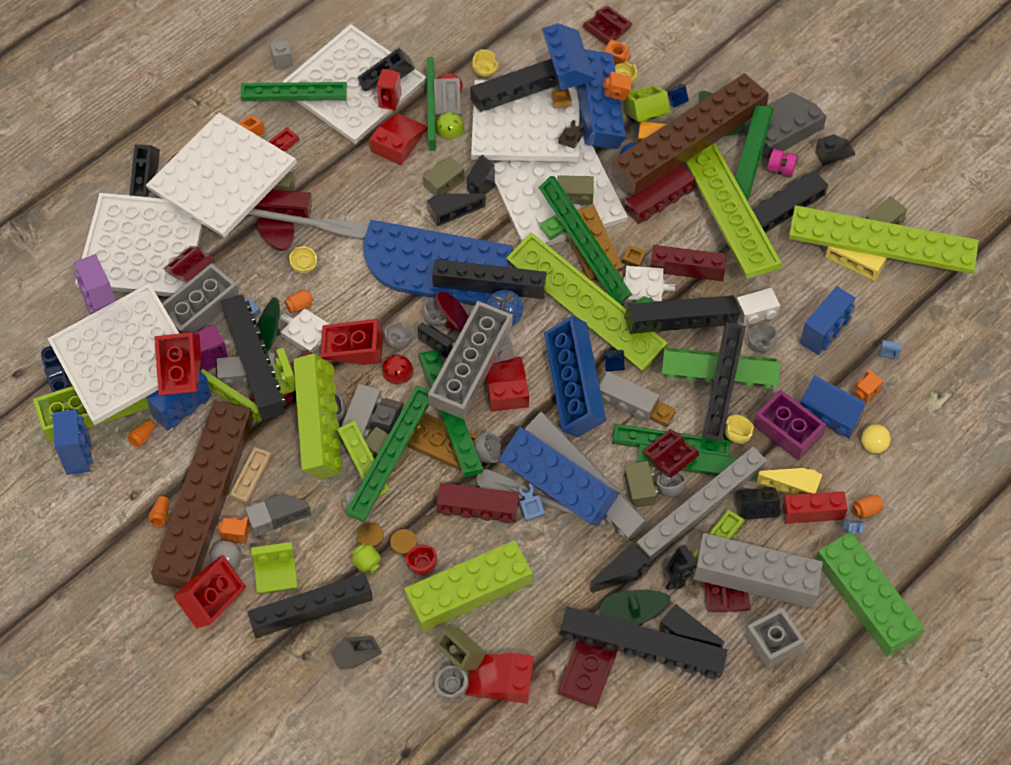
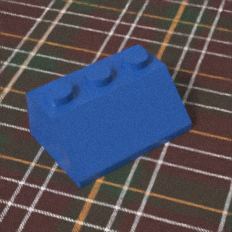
M814 375L800 405L822 420L826 427L836 431L840 436L850 439L861 421L866 402Z

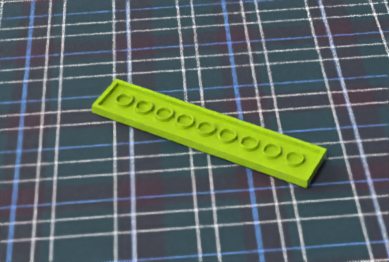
M713 143L686 161L687 169L696 178L695 184L745 278L748 279L781 269L782 263L717 145Z
M796 205L789 239L969 274H973L975 271L979 242L976 239Z
M532 232L506 258L515 268L546 271L545 293L574 317L587 322V326L591 331L642 373L664 351V347H668V343L655 332L630 334L624 318L626 309Z

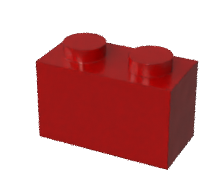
M382 69L377 83L379 108L396 111L401 97L400 72Z

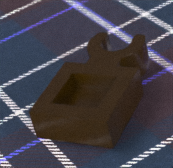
M572 120L570 128L565 127L559 136L558 143L575 149L582 138L584 123H581L580 126H575L576 120Z

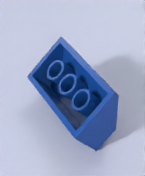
M560 23L542 28L545 43L561 90L594 81L595 76L579 31Z

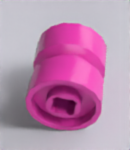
M774 148L767 171L774 173L780 171L782 175L792 177L798 155L790 152L784 154L783 150ZM783 159L787 160L786 167L782 166Z

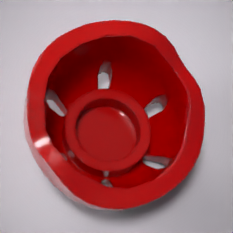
M399 354L392 355L382 365V373L385 380L392 384L406 383L413 376V365L405 356Z
M419 545L407 553L405 560L412 573L424 576L434 571L438 558L433 547Z

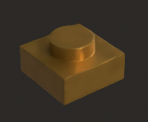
M569 89L551 91L554 108L572 106Z
M629 245L622 263L640 267L646 256V251Z
M659 401L650 415V420L668 427L676 413V409Z

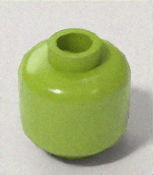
M362 544L352 552L353 557L351 561L362 574L367 572L373 574L380 568L378 563L381 561V556L372 545L368 544L365 546Z

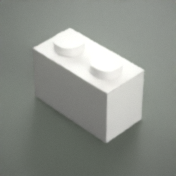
M772 288L740 296L736 299L741 312L739 318L742 324H755L758 321L773 319L778 316L780 304Z

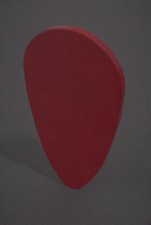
M260 218L258 220L257 229L270 246L279 251H286L291 246L294 239V223L268 218Z
M445 291L439 292L436 295V302L449 320L445 324L446 327H455L461 333L469 316L454 296Z

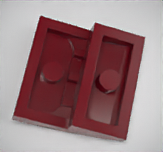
M608 5L597 10L595 17L585 21L583 24L585 30L606 45H608L610 40L616 41L632 26V22Z
M189 246L163 269L174 278L188 282L210 264L214 258L210 253H202L197 246Z
M669 429L642 451L643 455L656 468L670 478L700 456L696 448L687 444L683 436L672 429Z
M705 582L708 612L751 611L748 592Z

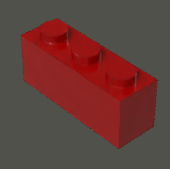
M845 491L785 495L782 505L785 524L843 520L848 510Z

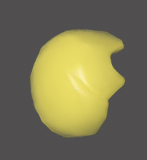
M488 50L475 52L472 60L474 72L481 77L494 75L498 68L495 54Z
M626 61L615 66L616 73L631 76L632 86L637 79L635 64L631 65Z
M306 246L296 247L289 254L290 266L299 274H307L317 264L316 253Z
M730 415L725 423L724 434L733 443L744 444L752 437L754 425L744 416Z
M879 424L870 425L865 428L861 435L863 447L871 453H881L887 450L891 442L889 431L886 427Z

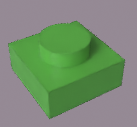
M556 216L540 224V229L550 240L565 232V227Z

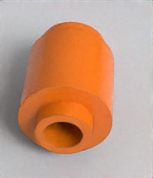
M302 289L284 300L286 308L291 314L293 312L298 313L304 308L312 306L313 297L310 291Z
M869 495L855 500L852 506L854 515L860 519L876 515L884 509L883 501L879 495Z

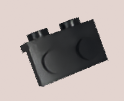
M422 322L417 327L418 339L448 358L452 350V343L456 341L432 325L428 326Z
M764 487L762 489L736 491V499L740 507V517L742 519L780 516V499L776 488Z
M686 545L677 548L665 567L671 577L665 586L667 590L674 588L678 590L684 587L685 582L693 574V570L697 566L693 554Z

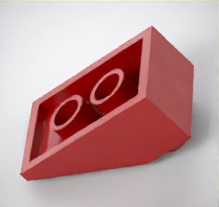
M396 113L381 124L371 136V152L402 166L427 131L428 126Z
M378 319L322 326L320 356L322 359L360 365L382 363L383 329Z
M190 332L154 336L158 394L198 392L201 361L200 334Z
M522 356L493 363L486 376L491 412L529 408V391Z
M222 555L185 583L173 597L197 629L211 625L246 586L225 556Z
M518 653L486 654L477 670H470L469 685L466 696L528 704L534 656Z

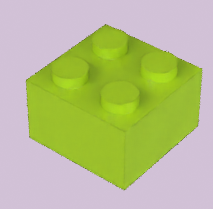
M656 85L630 91L625 101H623L625 114L638 122H646L651 117H663L665 113L670 112L667 91Z

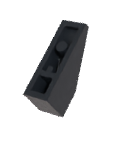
M397 48L357 78L363 90L368 91L377 87L382 69L400 72V79L415 70V67L410 57L402 49Z
M134 145L129 196L148 197L150 190H148L146 184L156 175L160 149L152 145Z
M441 194L427 200V210L437 227L486 207L485 194Z
M634 543L630 544L591 581L590 591L594 593L636 580L640 575L644 576L650 569V557Z
M677 604L660 621V632L720 648L724 646L725 641Z

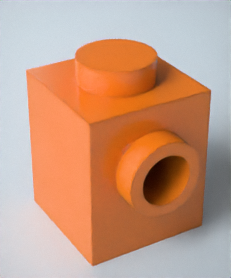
M611 71L608 78H605L603 81L605 96L625 101L631 91V76Z

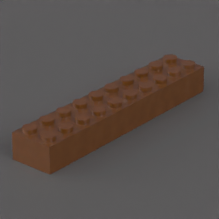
M742 74L611 161L610 175L633 196H636L751 119L756 106H767L769 93L748 75Z
M219 401L213 402L151 571L154 583L180 589L185 583L200 573L254 421L251 408Z

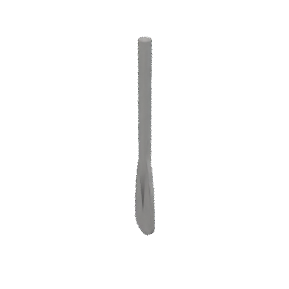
M252 209L247 214L314 226L327 232L356 239H365L368 225L361 222L337 219H311L259 209Z
M487 469L483 470L482 474H478L476 478L480 488L518 492L519 499L525 500L519 492V487H522L525 493L530 491L524 485ZM537 493L533 495V497L539 495L541 503L580 517L556 500ZM603 518L599 525L605 526L607 520Z

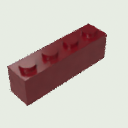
M680 165L636 196L632 195L625 199V211L637 224L647 221L652 215L662 212L671 203H676L682 196L690 194L694 190L696 178L683 165Z
M272 189L253 209L309 218L312 208L311 193Z
M653 245L650 268H663V274L723 281L727 254Z
M440 483L437 513L445 516L458 515L463 518H480L484 521L498 520L502 523H516L519 493Z

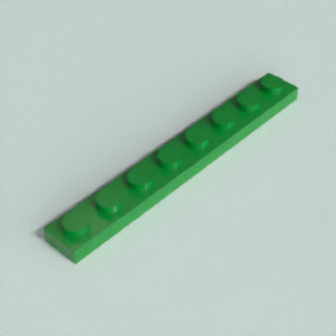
M550 176L538 188L608 295L621 305L632 295L631 291L555 176Z
M436 350L419 353V360L430 390L443 367L439 353ZM438 409L463 477L482 474L483 467L464 419Z
M416 385L350 503L346 516L365 523L429 406L428 393L430 390Z

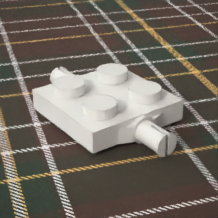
M626 266V275L623 281L632 295L624 302L634 303L642 296L652 297L655 302H661L664 291L675 292V284H664L663 268Z
M305 308L294 318H291L286 313H283L280 317V320L288 324L281 331V337L303 351L309 350L313 353L321 347L322 326L329 325V323Z

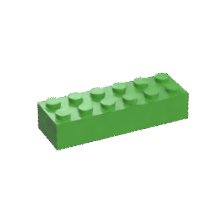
M664 347L662 374H665L667 378H677V375L684 376L686 380H696V377L703 378L706 382H713L719 352ZM740 355L735 381L741 382L745 386H754V383L761 384L764 388H773L774 385L778 386L781 362L778 358Z
M852 532L818 550L815 560L822 561L823 573L887 657L921 637L925 627Z

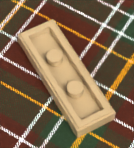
M257 447L253 448L229 494L230 499L248 505L272 458L271 452Z

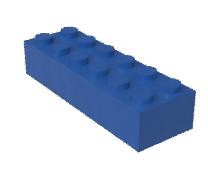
M585 49L595 80L577 85L581 121L584 123L585 145L618 150L626 137L621 103L618 99L605 96V88H603L604 79L608 78L611 71L616 72L613 54Z
M570 316L544 332L562 432L578 438L606 422V416L587 322Z
M519 427L498 459L588 523L597 527L620 494L522 427Z

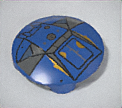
M497 291L487 301V305L512 314V326L522 317L523 304L521 298L512 291Z

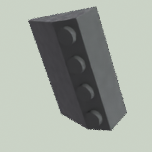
M793 92L770 103L767 106H772L774 112L762 155L768 160L774 148L784 151L823 130L827 116L815 103ZM752 118L746 121L745 127L742 130L746 137Z

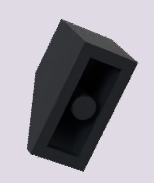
M835 134L818 139L815 153L823 166L855 155L847 139Z
M483 155L478 158L467 176V190L471 194H486L495 187V165Z

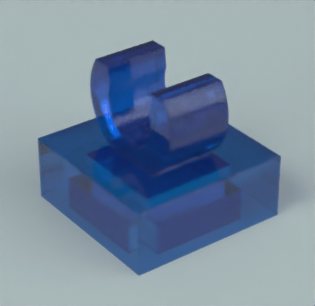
M680 84L667 90L668 99L672 107L675 108L689 101L686 85Z
M624 350L604 351L606 372L625 370Z

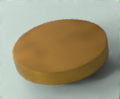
M373 522L363 524L357 531V539L361 545L364 544L366 546L370 544L373 547H377L384 538L381 526Z
M401 529L393 533L390 545L395 553L407 555L412 548L417 546V538L412 531Z

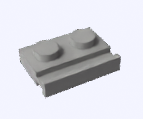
M460 78L434 79L435 115L446 112L461 114Z

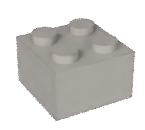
M783 607L748 625L745 637L767 669L802 651L805 643L804 638Z

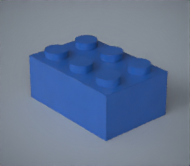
M836 286L805 322L800 344L817 355L823 350L826 351L831 345L833 337L837 338L841 333L843 325L847 326L852 319L851 314L855 309L854 302L856 297Z
M200 371L198 392L159 395L157 390L147 397V402L152 417L168 432L171 428L178 426L180 421L186 416L191 415L197 407L206 403L212 395L207 377Z
M77 409L54 412L55 449L66 475L90 472V464H93L92 453L89 452V447L92 446L91 437L88 435L87 426H84L83 416H79Z

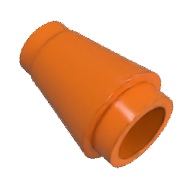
M146 420L131 430L127 437L130 444L136 448L144 446L155 429V424L150 420Z
M159 496L148 515L149 522L154 526L162 527L168 521L169 499L167 497Z

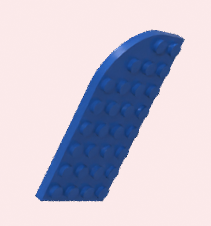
M370 220L363 243V251L366 265L371 274L381 284L392 290L430 298H436L439 292L445 291L454 296L459 303L475 306L477 301L487 304L492 293L433 287L432 272L435 259L508 267L509 261L506 258L512 253L513 245Z

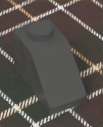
M387 398L382 400L377 405L372 418V429L374 430L375 427H378L389 434L401 413L404 403Z
M286 494L272 495L264 500L274 529L311 516L309 503Z
M373 636L344 638L330 653L335 660V664L341 670L356 668L379 656L382 651Z

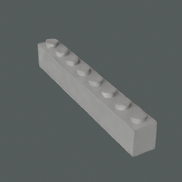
M540 412L525 428L620 493L605 515V519L613 525L615 523L619 528L617 531L622 537L634 540L650 524L645 516L581 449L562 432L559 426L547 414Z
M753 446L639 539L636 546L650 557L651 562L746 484L754 475L758 474L764 468L767 460Z

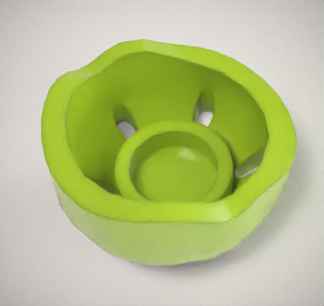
M454 112L443 113L436 120V131L439 136L445 139L460 137L464 132V122Z

